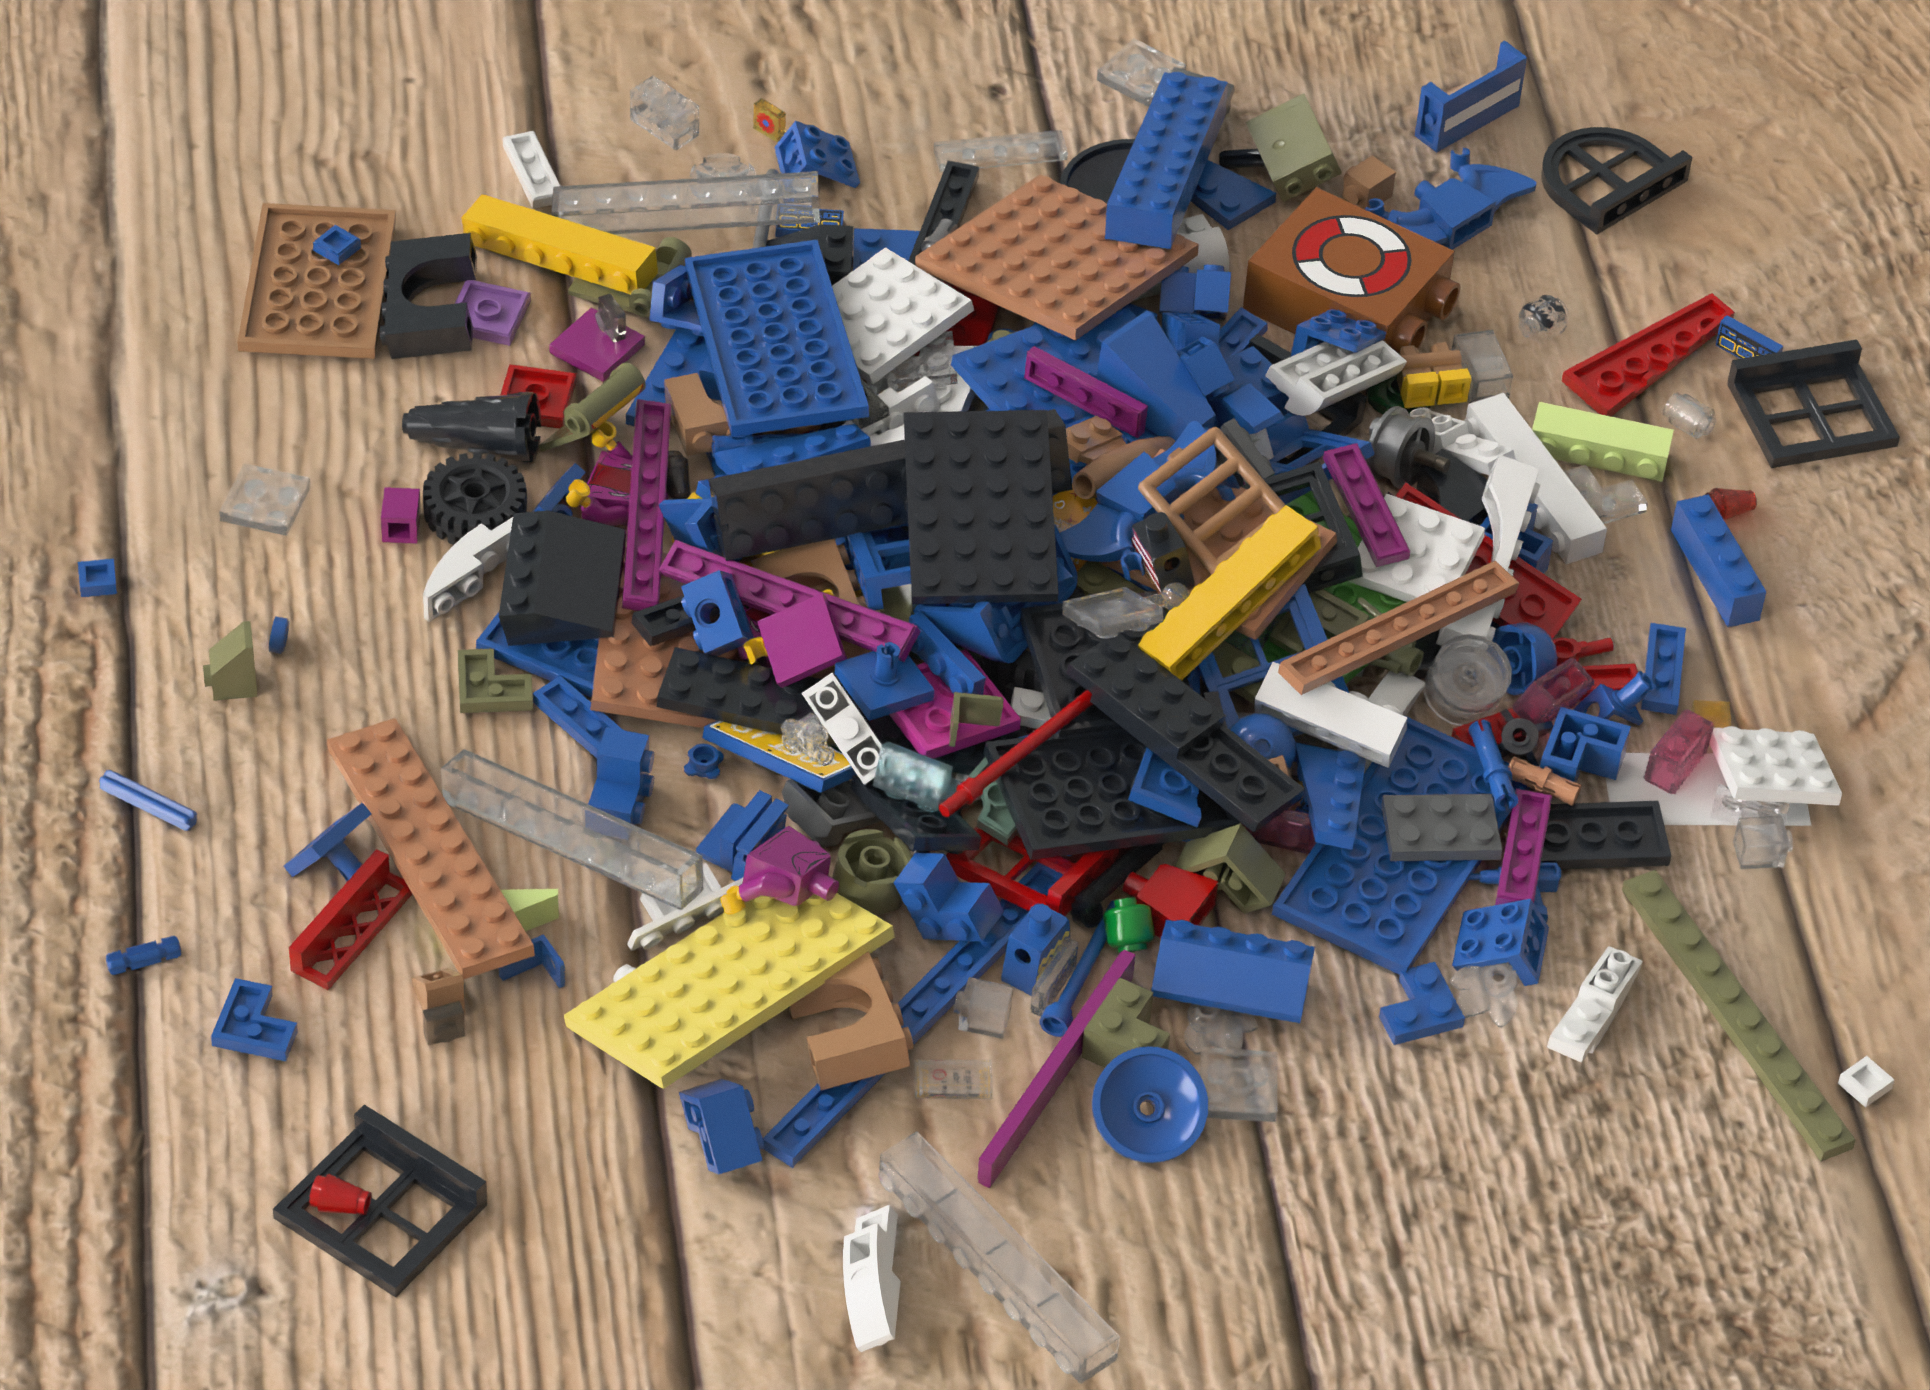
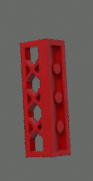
M376 849L289 946L291 972L329 990L413 895L405 880L390 872L388 854ZM386 884L399 890L395 897L379 899L378 893ZM377 910L378 916L374 921L357 923L356 917L360 913ZM355 935L356 941L352 946L335 947L334 942L339 937ZM333 959L334 966L326 975L312 968L317 962Z

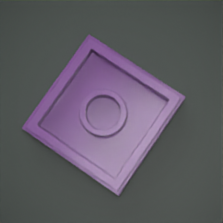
M467 280L455 304L467 302L473 324V338L510 346L531 302V293Z

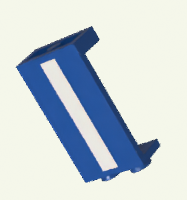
M1503 41L1500 43L1496 69L1451 95L1445 93L1432 82L1422 86L1414 136L1437 153L1517 108L1521 99L1527 57L1508 42Z

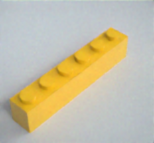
M481 194L461 217L463 232L471 233L474 246L630 295L635 289H646L658 274L656 247Z
M1285 505L1278 513L1269 516L1263 527L1252 537L1246 538L1239 549L1228 560L1222 561L1206 581L1196 585L1191 591L1190 596L1178 607L1172 608L1165 619L1154 630L1148 631L1142 637L1138 648L1182 681L1321 548L1318 526Z

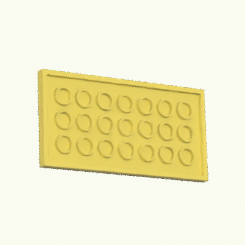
M838 893L830 901H826L814 894L799 906H792L772 897L760 896L751 901H745L746 907L738 913L726 914L724 912L590 999L582 1002L564 1015L566 1027L664 1089L823 985L826 979L866 952L872 953L895 938L893 925Z

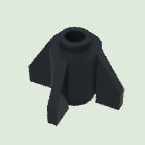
M1507 708L1502 710L1500 713L1506 723L1501 734L1502 742L1498 745L1502 758L1508 754L1511 758L1516 756L1519 759L1527 760L1532 765L1540 767L1534 754L1538 751L1539 738L1552 731L1554 726L1552 721L1533 724L1524 718L1514 719ZM1520 733L1522 736L1527 735L1523 742H1517L1514 735Z

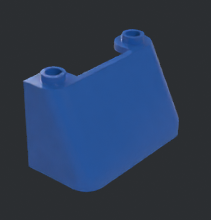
M1054 524L1056 558L1076 581V583L1065 588L1063 585L1058 586V601L1020 602L1013 605L1009 611L1006 605L991 606L990 602L986 601L976 603L973 608L953 607L951 604L948 606L946 604H918L913 611L915 614L922 612L952 643L997 663H1013L1028 647L1020 622L1021 608L1065 603L1076 588L1077 571L1056 524Z

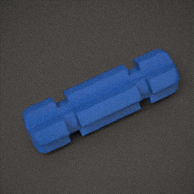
M173 935L162 938L161 943L158 944L154 940L126 948L125 953H121V950L111 952L106 955L107 968L111 975H117L126 972L128 967L131 970L160 963L162 962L161 958L164 957L166 960L175 959L181 956V946L178 938Z

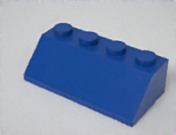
M1166 920L1160 941L1151 991L1154 992L1153 997L1301 1023L1315 947L1295 940L1286 942L1269 939L1262 934L1247 935L1231 932L1224 927L1209 928L1193 925L1185 920Z

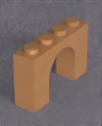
M698 373L664 379L666 403L671 404V420L686 456L711 452V445L714 442L712 441L713 435L731 436L724 407L716 404L707 396ZM809 425L754 434H798L821 429V425Z
M835 539L786 548L751 560L753 568L821 592L830 589L835 597L868 608L863 595L856 598L854 591L860 590L853 569L846 571L844 565L850 564L844 544L836 545ZM841 640L847 659L872 652L866 648ZM835 665L814 673L810 677L821 679L831 673L834 674Z
M869 951L826 979L823 985L788 1007L792 1019L834 1008H854L867 1013L861 1020L850 1026L806 1038L811 1067L821 1090L910 1066L908 1050L914 1049L910 1030L908 1027H901L904 1023L898 1003L891 1004L893 1002V994L888 980L881 981L883 979V971L878 957L872 958Z

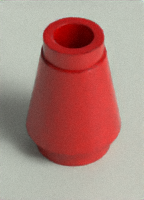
M327 1174L326 1177L318 1175L311 1188L309 1203L310 1206L317 1207L318 1212L366 1215L370 1207L372 1193L332 1174Z

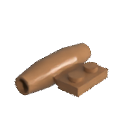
M1098 416L1066 428L1069 458L1076 463L1083 462L1088 464L1074 475L1072 481L1073 489L1082 499L1097 498L1096 491L1145 451L1153 458L1160 449L1168 450L1175 443V440L1169 436L1139 439L1126 444L1122 438L1123 434L1112 427L1109 421Z

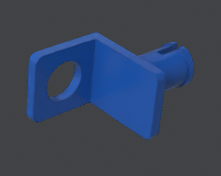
M1639 671L1620 691L1600 684L1573 710L1586 713L1591 704L1598 703L1600 712L1597 717L1608 720L1615 714L1640 725L1643 723V719L1635 705L1649 692L1653 691L1656 686L1646 673Z
M544 934L531 939L534 945L535 956L499 968V977L504 981L542 964L559 988L565 986V964Z

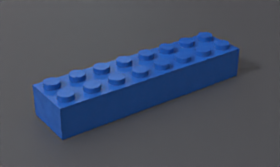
M1164 72L1108 200L1105 239L1171 249L1226 116L1227 81H1220L1214 77L1200 78L1187 76L1181 72Z

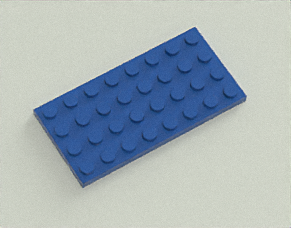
M818 240L685 258L687 277L731 437L869 417L867 398Z
M1407 717L1406 732L1389 768L1372 762L1364 773L1353 849L1316 843L1274 903L1272 915L1400 975V970L1406 973L1409 968H1412L1468 883L1470 875L1474 874L1482 860L1390 861L1381 806L1383 795L1492 794L1491 789L1485 786L1483 780L1484 770L1476 748ZM1504 761V764L1509 766L1510 763ZM1513 780L1511 782L1515 792L1516 789L1526 791L1530 789V787ZM1502 799L1505 811L1499 810L1494 802L1499 834L1512 814V809H1508L1505 799Z

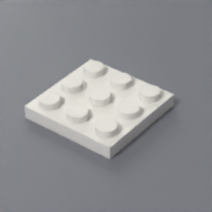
M1386 494L1384 499L1410 549L1409 559L1376 567L1362 540L1358 550L1361 557L1363 577L1350 580L1349 582L1409 602L1464 576L1484 538L1485 528Z
M1733 726L1710 728L1707 740L1735 800L1839 806L1842 792L1814 734L1800 730L1778 732L1767 728L1745 730Z

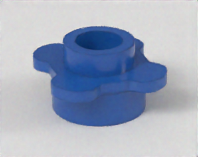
M698 744L688 751L689 762L684 766V772L688 776L697 775L699 777L715 779L720 775L718 766L724 760V755L721 751L710 744Z

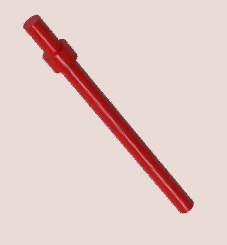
M1086 690L975 778L969 777L956 788L957 792L939 805L941 814L949 817L964 804H972L981 797L983 790L1090 707L1093 704L1090 702L1092 693Z

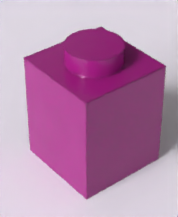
M385 487L381 511L382 542L417 544L421 518L420 489Z

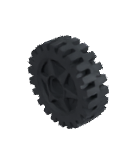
M473 452V458L469 459L467 453L459 454V461H456L453 456L446 459V466L441 462L435 466V472L431 470L427 475V480L424 481L423 510L425 521L432 532L436 531L437 537L442 540L447 537L448 543L453 545L481 523L489 530H493L512 518L513 513L527 512V490L524 477L521 472L518 473V468L515 465L508 466V460L502 457L496 462L495 455L487 454L485 459H482L481 453Z

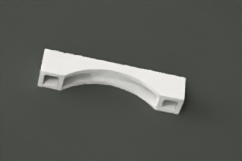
M1499 454L1490 471L1481 500L1488 513L1493 533L1491 562H1498L1513 576L1514 570L1508 567L1511 560L1516 561L1523 541L1517 538L1520 531L1525 532L1532 513L1526 510L1528 503H1534L1540 489V484L1535 482L1539 469ZM1501 599L1441 628L1436 644L1476 658L1482 647L1489 648L1496 628L1490 625L1493 618L1498 619L1505 599Z

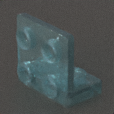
M887 742L881 745L873 786L885 790L886 795L892 798L908 799L918 803L917 806L923 810L938 811L939 805L957 792L956 788L962 782L951 778L953 766Z

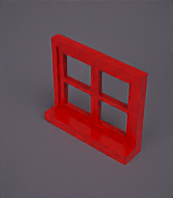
M976 826L974 830L982 837L979 850H964L962 854L947 853L946 857L956 876L967 882L990 883L996 896L1028 911L1035 904H1044L1057 913L1066 916L1073 909L1071 903H1074L1075 896L1109 866L1114 864L1116 860L1121 858L1131 847L1085 853L1076 863L1060 856L1030 860L1020 837L1015 836L1008 845H1005ZM992 841L1024 855L1005 876L973 861ZM1034 861L1064 874L1049 888L1047 896L1014 881Z

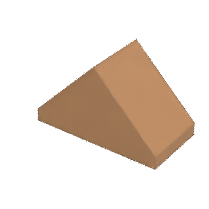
M447 968L411 978L428 1025L465 1016L462 974Z

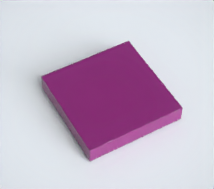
M591 307L549 344V351L552 355L604 382L610 377L611 372L630 359L645 345V336Z
M822 592L757 621L776 682L781 688L847 659L827 596Z

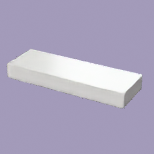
M530 131L503 137L504 150L532 209L563 203L564 192L535 132Z

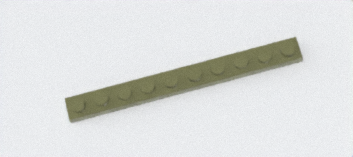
M1653 870L1625 880L1622 887L1623 893L1818 1159L1824 1161L1852 1150L1856 1141L1854 1136L1658 872Z

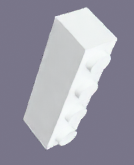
M1272 662L1255 697L1256 713L1272 715L1281 719L1285 725L1389 768L1407 727V717L1403 716L1400 710L1389 705L1381 707L1371 703L1365 695L1359 692L1350 691L1347 693L1336 688L1335 684L1331 681L1300 695L1278 673L1280 664Z

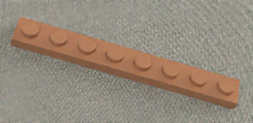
M1493 561L1280 662L1278 673L1300 695H1303L1516 593L1519 582L1498 562Z

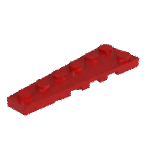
M1711 293L1563 371L1562 382L1598 414L1612 417L1714 337L1719 331L1721 320L1727 315L1734 318L1735 312Z

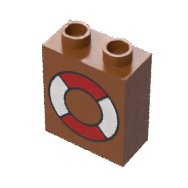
M1316 187L1248 260L1243 309L1293 334L1296 333L1298 324L1327 310H1339L1346 313V317L1355 321L1366 320L1375 323L1377 329L1386 332L1383 341L1398 354L1402 346L1414 345V347L1419 349L1427 332V322L1432 316L1441 320L1446 319L1458 300L1461 286L1450 279L1455 251Z

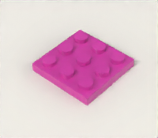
M967 649L961 650L960 652L986 677L983 695L1003 697ZM926 663L916 666L935 690L933 701L889 714L924 761L1020 730L1021 718L1003 697L1004 702L999 726L959 723L955 747L949 746L950 717L954 694L938 675L931 672Z

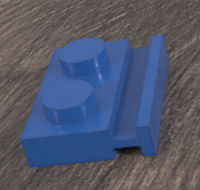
M776 798L736 846V850L739 852L734 858L732 880L737 881L744 877L747 854L785 829L787 815L784 813L788 809V804Z

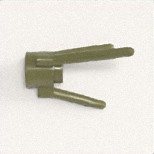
M1360 597L1358 599V603L1374 618L1382 614L1364 598ZM1416 641L1384 655L1386 660L1378 658L1368 664L1385 668L1395 674L1402 672L1412 676L1420 667L1424 653L1415 647Z

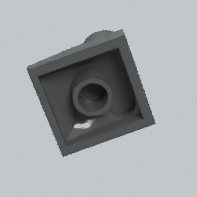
M790 779L786 781L782 790L784 802L789 805L786 810L788 817L797 823L811 837L812 841L819 842L822 847L836 846L840 844L844 833L882 821L850 789V780L820 793Z

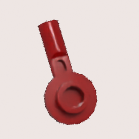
M1610 637L1591 642H1577L1573 638H1556L1553 640L1557 652L1556 669L1564 671L1566 667L1577 666L1579 658L1614 650L1613 641Z

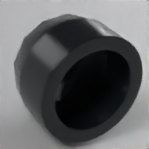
M1098 904L1088 915H1083L1081 911L1072 909L1070 915H1072L1073 922L1077 925L1094 928L1099 924L1103 916L1102 904Z

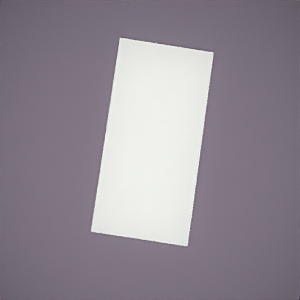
M1626 753L1617 780L1606 778L1609 802L1659 801L1664 825L1811 826L1807 804L1735 800L1714 753Z

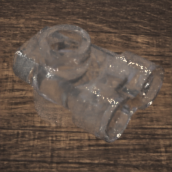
M808 713L798 721L788 719L783 722L780 727L783 734L782 742L790 753L795 754L800 751L809 756L811 761L823 766H827L833 761L834 750L827 745L828 730L816 715Z

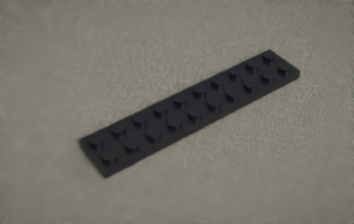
M674 648L657 696L656 707L838 747L802 695L803 692L822 679L808 676L781 688L776 682L772 668L682 648ZM840 683L891 759L970 775L985 758L984 748L986 742L1014 739L1027 735L1028 727L1020 725V730L924 761L890 715L869 721L843 684Z

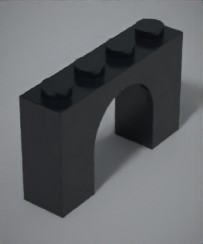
M471 233L391 241L390 255L385 257V266L389 278L383 281L384 294L387 302H382V316L385 325L380 326L382 346H388L391 359L471 351L473 324L467 302L438 306H419L411 303L417 294L431 286L476 280L477 254Z

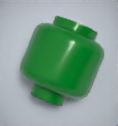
M1136 897L1114 900L1115 908L1108 909L1103 914L1107 944L1110 947L1117 948L1118 953L1123 950L1135 952L1148 949L1147 943H1150L1155 938L1151 908L1145 904H1137Z

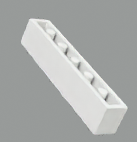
M1501 393L1469 403L1466 419L1464 420L1467 422L1469 434L1514 449L1516 461L1539 469L1535 481L1540 484V489L1534 501L1538 505L1534 526L1541 530L1546 537L1553 540L1552 550L1558 553L1566 564L1602 553L1607 532L1606 526L1507 396Z

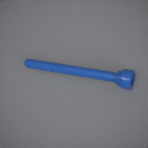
M1114 900L1109 903L1106 911L1115 908ZM1103 916L1058 1002L1048 1005L1039 1020L1041 1028L1050 1035L1062 1037L1073 1022L1071 1008L1107 941Z

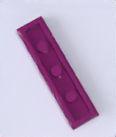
M1035 346L1027 351L1025 379L1095 416L1106 419L1113 426L1136 438H1139L1145 432L1148 410L1146 404Z
M1355 443L1324 451L1323 460L1375 566L1380 567L1409 559L1410 549L1358 444Z
M1516 789L1515 793L1519 800L1518 804L1512 808L1495 905L1531 899L1534 903L1552 795Z

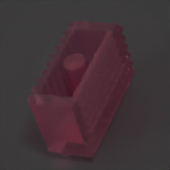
M1570 657L1569 660H1566L1564 663L1562 662L1561 665L1542 675L1536 681L1534 680L1512 705L1513 710L1520 718L1527 719L1533 724L1553 721L1557 718L1560 707L1571 709L1576 706V703L1583 698V695L1595 685L1594 679L1576 659Z
M1688 709L1683 710L1651 750L1645 775L1643 776L1645 781L1669 794H1676L1680 785H1683L1687 776H1690V772H1693L1697 763H1700L1704 754H1707L1714 729L1713 722Z

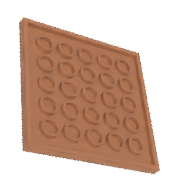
M1038 175L916 255L915 266L926 273L1073 340H1077L1198 256L1199 244L1186 239L1180 234L1176 235L1171 249L1105 239L1107 204L1104 201L1083 194L1075 188L1067 187L1052 180L1050 177Z

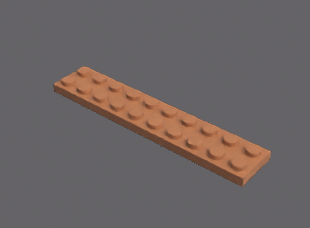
M396 718L327 739L330 755L359 804L363 803L372 813L368 817L370 823L458 972L462 974L463 980L535 956L532 941Z

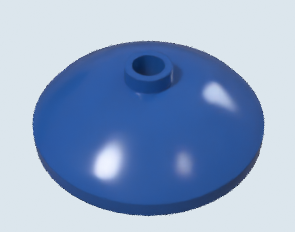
M1138 1047L1118 1055L1101 1072L1093 1091L1092 1113L1101 1137L1118 1154L1137 1162L1160 1163L1183 1154L1199 1138L1208 1116V1096L1201 1076L1185 1058L1173 1051L1160 1047ZM1141 1103H1150L1153 1106V1113L1151 1115L1143 1114L1140 1110Z

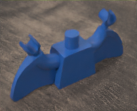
M1463 148L1462 155L1455 154L1453 150H1451L1450 168L1458 172L1461 181L1450 178L1437 187L1426 180L1419 183L1414 192V196L1420 200L1418 210L1411 212L1392 210L1387 212L1385 211L1383 201L1378 198L1370 199V208L1365 207V210L1453 250L1492 226L1494 212L1503 203L1535 191L1537 183L1525 175L1508 169L1483 164H1470V150Z
M1198 421L1190 422L1177 441L1168 450L1154 458H1151L1144 451L1096 491L1098 503L1088 516L1073 527L1060 532L1070 557L1095 562L1120 560L1124 577L1127 580H1131L1129 572L1135 569L1140 570L1142 575H1145L1141 554L1135 552L1132 544L1131 527L1135 523L1146 519L1149 515L1158 512L1140 493L1138 485L1142 480L1169 461L1167 457L1178 447L1183 450L1206 432L1205 428ZM1214 444L1156 488L1169 504L1217 468ZM1232 474L1215 488H1217L1223 500L1232 501L1235 499V495L1231 488L1240 489V486ZM1180 514L1179 516L1184 520V514Z

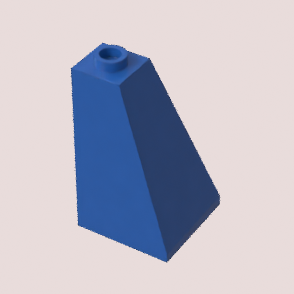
M1146 310L1102 341L1096 379L1148 406L1145 425L1147 429L1159 437L1169 436L1176 442L1187 425L1192 421H1198L1206 431L1214 427L1216 414L1153 313Z

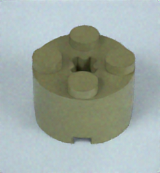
M865 829L849 834L839 848L832 876L833 879L839 882L837 893L874 915L898 910L902 905V898L893 882L911 860V852L906 844L897 837L893 841L883 837V831Z

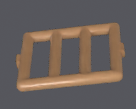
M1218 427L1210 428L1183 450L1178 447L1167 457L1169 461L1142 480L1138 485L1140 493L1158 513L1164 512L1184 544L1211 575L1222 561L1228 560L1239 549L1246 538L1252 537L1260 530L1265 521L1217 559L1202 542L1259 498L1264 501L1274 514L1278 513L1285 506L1283 501ZM1214 444L1226 457L1227 461L1169 504L1156 488ZM1238 471L1251 487L1196 530L1192 531L1179 515Z

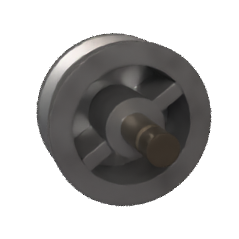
M1395 406L1386 411L1381 418L1376 417L1372 421L1368 442H1371L1375 455L1366 459V462L1375 479L1380 480L1386 477L1391 479L1395 487L1401 489L1405 483L1412 486L1418 481L1421 464L1444 473L1449 470L1451 461L1432 453L1435 444V426L1430 418L1424 416L1410 417L1406 409Z

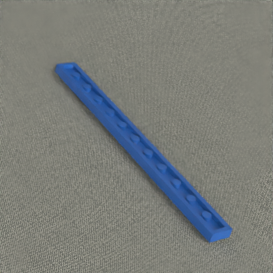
M1038 862L1019 883L1047 896L1049 888L1063 874ZM1002 898L999 903L1004 912L983 942L959 941L898 1002L904 1023L901 1027L909 1028L913 1045L1006 952L1010 934L1028 914V910ZM886 1073L821 1090L817 1083L763 1137L764 1150L793 1168Z

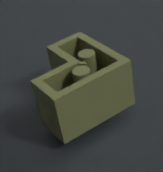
M1242 824L1211 833L1205 838L1188 841L1175 866L1218 881L1217 890L1222 889L1244 914L1271 906L1286 875Z
M1119 977L1084 1029L1082 1058L1105 1068L1118 1055L1134 1048L1160 1047L1169 1049L1170 1033L1148 1024L1151 1018L1154 992Z

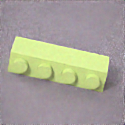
M1543 402L1538 404L1532 428L1533 432L1556 460L1663 482L1674 432L1673 429Z

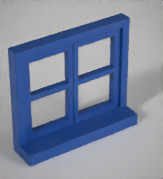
M1291 412L1283 415L1284 418L1266 428L1274 455L1269 460L1275 472L1274 475L1303 467L1323 456L1324 451L1355 443L1358 444L1365 460L1375 455L1371 442L1309 429L1305 416L1296 415ZM1302 447L1314 449L1287 465L1277 463V461ZM1322 464V468L1329 481L1332 479V476L1326 464ZM1306 487L1278 497L1286 505L1311 491V489Z
M908 524L845 536L848 557L866 604L871 610L884 609L881 589L911 584L910 566L885 570L880 558L909 552V539L875 545L871 532L908 526Z
M1303 584L1277 615L1290 612L1303 647L1307 650L1328 639L1306 585ZM1249 637L1260 666L1223 678L1213 652L1197 666L1206 691H1218L1223 713L1226 715L1225 721L1228 729L1239 720L1229 692L1264 680L1272 662L1280 664V662L1296 654L1268 663L1258 638L1254 640ZM1343 676L1331 681L1335 684L1336 688L1349 693ZM1286 725L1291 730L1293 737L1304 733Z

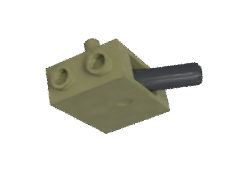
M1304 93L1246 122L1257 149L1225 150L1219 153V165L1226 169L1266 166L1283 202L1307 190H1313L1318 185L1342 174Z

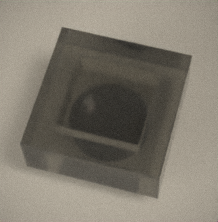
M611 293L598 297V312H596L595 318L599 329L602 332L606 331L613 343L626 339L625 312Z
M460 1001L422 1010L423 1033L428 1046L441 1042H450L465 1036L464 1011Z

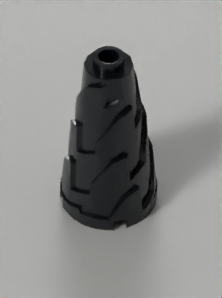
M534 392L475 397V400L446 401L435 405L415 406V408L409 410V413H404L402 418V430L404 434H408L409 439L435 444L442 448L468 450L470 453L477 452L486 456L487 454H492L495 457L520 462H533L539 450L538 446L540 445L541 436L535 435L536 427H541V410L539 399Z

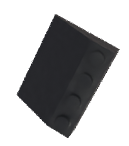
M548 510L513 513L499 610V619L508 646L614 637L627 535L625 529Z

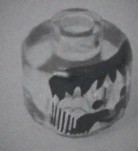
M1544 294L1521 307L1519 312V329L1526 338H1531L1533 341L1543 344L1566 330L1569 318L1568 309L1559 298Z

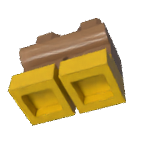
M1446 342L1435 343L1430 347L1429 353H1419L1414 345L1402 346L1400 348L1399 355L1407 362L1401 372L1397 374L1396 381L1405 408L1435 405V399L1437 405L1467 402L1472 377L1468 368L1463 369L1461 365L1460 350H1451Z

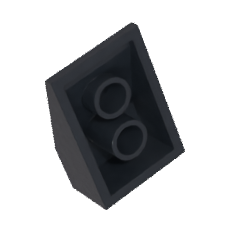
M820 224L768 240L766 247L818 240L829 279L833 286L851 272L854 226Z

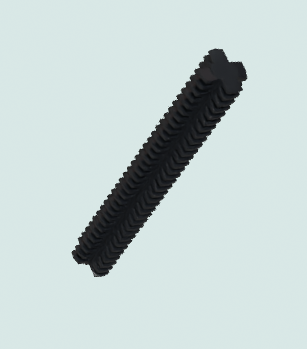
M1165 843L1130 848L1121 858L1116 860L1114 864L1109 866L1075 896L1074 903H1071L1073 910H1079L1083 915H1088L1098 904H1101L1105 898L1118 889L1130 873L1139 871L1160 850H1163L1162 846Z

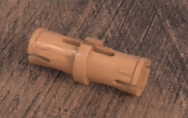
M1516 756L1511 760L1508 767L1512 772L1513 781L1534 789V792L1552 795V797L1574 806L1582 788L1581 784L1560 777L1553 773V769L1545 766L1543 769Z

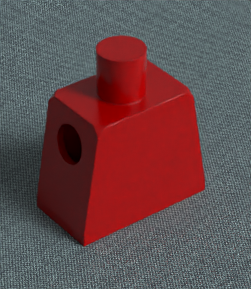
M1161 864L1149 879L1135 872L1130 873L1124 882L1123 892L1136 897L1137 904H1145L1151 908L1155 935L1161 939L1166 920H1185L1198 926L1202 924L1216 904L1218 881L1168 864Z

